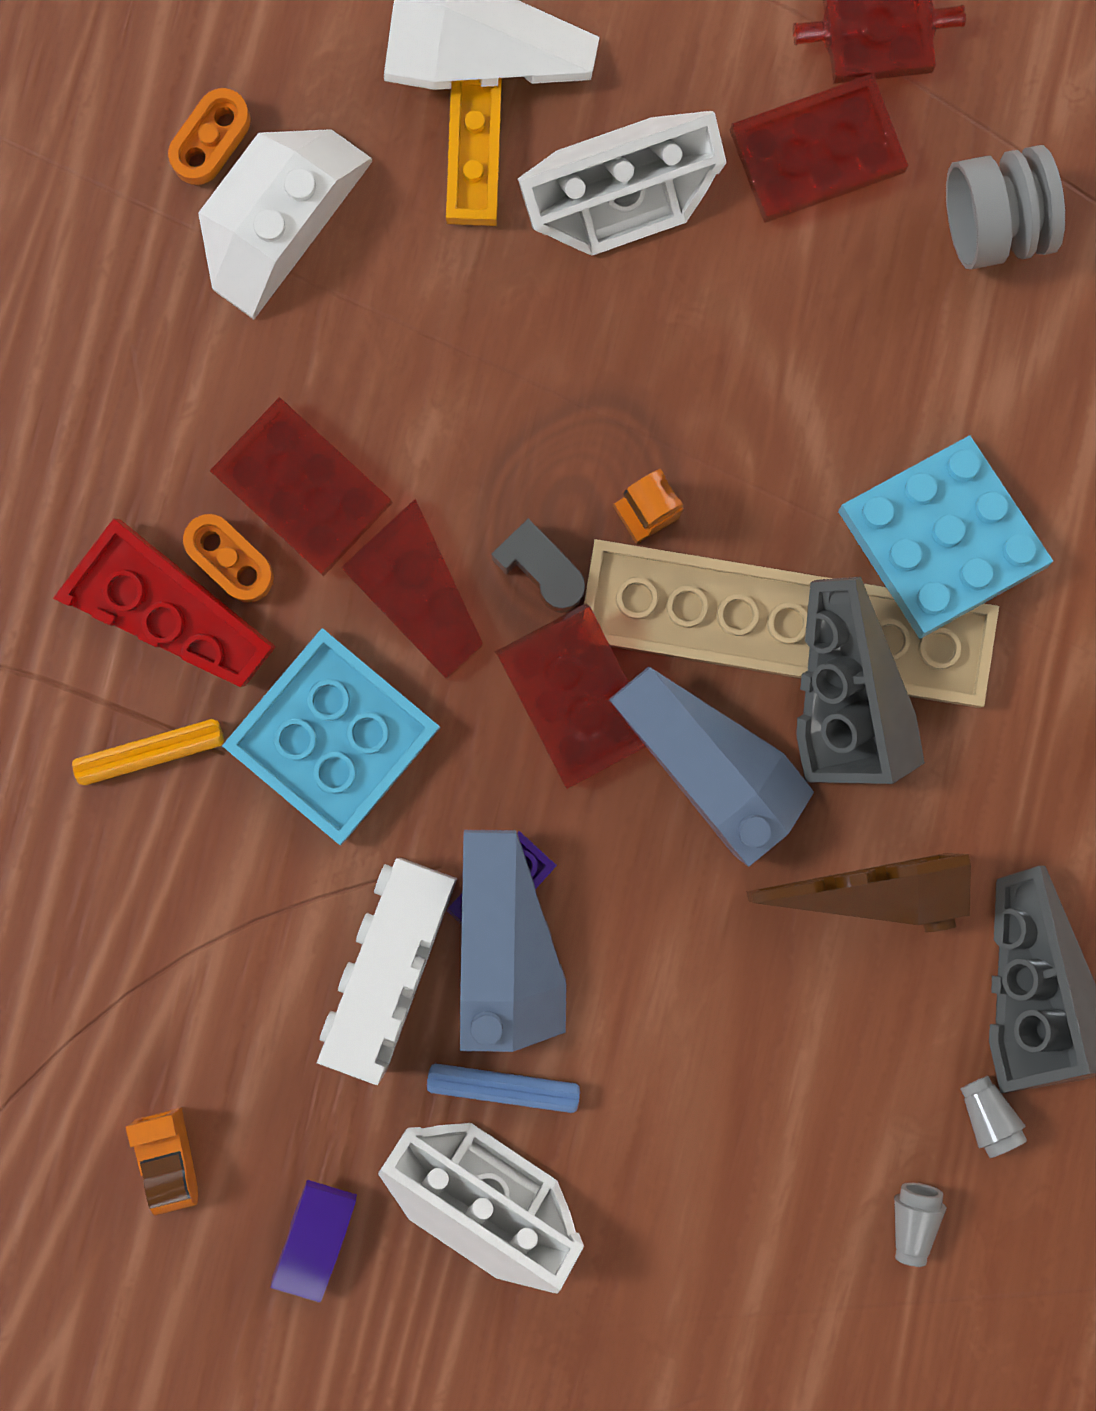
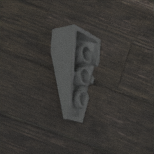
M862 578L819 579L810 582L805 642L810 649L808 670L802 673L800 690L805 691L803 715L797 718L796 729L805 781L894 784L923 765L925 761L915 710Z
M1037 866L998 878L996 881L994 941L999 946L998 976H992L991 993L997 994L996 1024H990L989 1044L1000 1093L1096 1077V984L1046 866Z

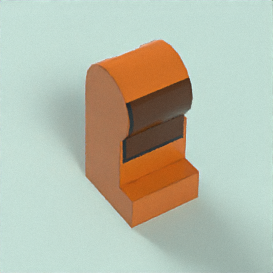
M661 469L646 475L622 492L625 497L613 505L636 545L678 520L684 509L683 503L671 489Z
M182 1107L137 1118L128 1124L126 1131L130 1147L135 1149L140 1174L144 1178L145 1195L151 1213L157 1216L197 1205L198 1186Z

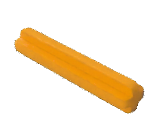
M209 719L76 758L72 761L74 776L78 784L89 785L219 747L224 743V736L219 722Z

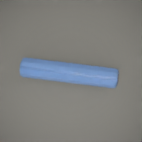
M443 1064L431 1065L427 1080V1090L434 1094L568 1113L577 1111L580 1098V1087L576 1083Z

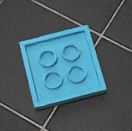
M970 435L842 504L838 511L919 639L1043 571L1053 562V559Z
M321 628L222 746L335 842L343 845L441 727L327 631Z

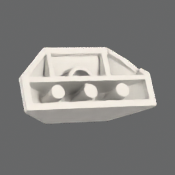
M713 111L651 117L562 148L518 178L532 228L593 256L686 223L706 194L716 174L719 175L727 162L715 113Z
M332 129L258 133L198 212L212 289L254 320L373 162L372 158Z
M472 1123L439 1125L427 1128H407L378 1173L410 1221L497 1279L557 1294L584 1247L579 1233L575 1231L570 1210L558 1181Z

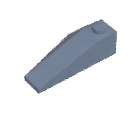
M647 667L609 699L730 852L748 867L790 833L814 793L783 752L650 667Z
M464 830L460 1051L514 1052L566 1032V978L559 963L552 942V936L547 921L544 918L517 831Z

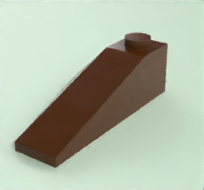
M943 853L746 892L748 901L755 904L912 925L924 924L925 932H937L955 928V918L970 916L971 863L969 854Z

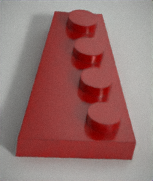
M112 519L53 597V599L67 606L80 609L107 625L118 627L137 636L143 642L181 657L182 660L239 687H244L249 683L276 648L273 643L121 519Z

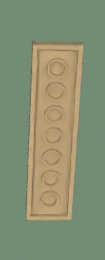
M595 539L578 642L801 679L802 673L808 670L810 649L805 642L810 582L833 578ZM864 584L909 697L975 708L984 707L999 606L984 603L919 639L888 589L882 586Z

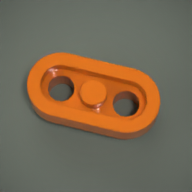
M218 88L208 92L171 141L168 150L169 162L176 175L184 182L192 185H201L213 180L247 134L251 117L248 107L240 94L227 88ZM225 114L234 116V120L230 125H218V120L221 116ZM201 154L205 156V161L202 165L197 167L189 165V161L194 155Z
M204 514L194 518L187 525L183 535L185 551L229 595L242 602H255L268 594L274 581L271 564L225 519L214 514ZM211 534L219 535L221 540L219 547L214 551L205 550L204 540ZM246 569H255L257 572L255 583L250 586L242 585L240 582L241 573Z

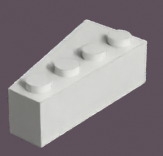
M400 857L396 858L393 867L384 864L374 893L380 895L381 898L375 914L366 913L360 926L356 942L363 945L356 963L348 962L342 975L338 991L344 994L337 1012L330 1011L323 1026L319 1040L323 1041L324 1045L317 1060L318 1064L375 1085L379 1084L388 1069L457 878Z

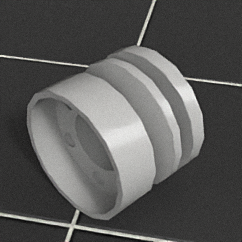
M1044 145L1026 147L1022 153L1019 150L1004 152L999 166L991 156L952 162L946 181L948 223L956 253L966 269L972 270L1002 264L1008 258L1010 249L1020 259L1031 258L1035 252L1039 255H1046L1058 251L1062 245L1065 232L1064 194L1057 165L1051 152Z

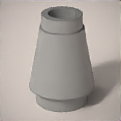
M988 1075L960 1088L965 1097L964 1101L978 1148L984 1147L989 1158L999 1156L1027 1142L1022 1131L1026 1127L997 1087L992 1084Z
M904 1183L901 1186L900 1194L894 1196L895 1258L899 1262L915 1267H922L927 1264V1258L947 1209L942 1203L943 1192L939 1189L921 1183Z

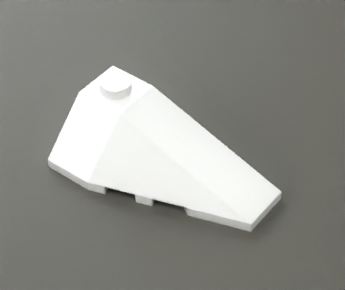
M394 0L384 81L437 90L451 89L452 81L480 79L481 87L498 86L499 78L525 77L532 84L591 80L599 37L519 0Z

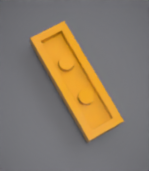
M499 78L498 86L481 87L480 79L452 81L446 202L447 224L497 226L502 78Z

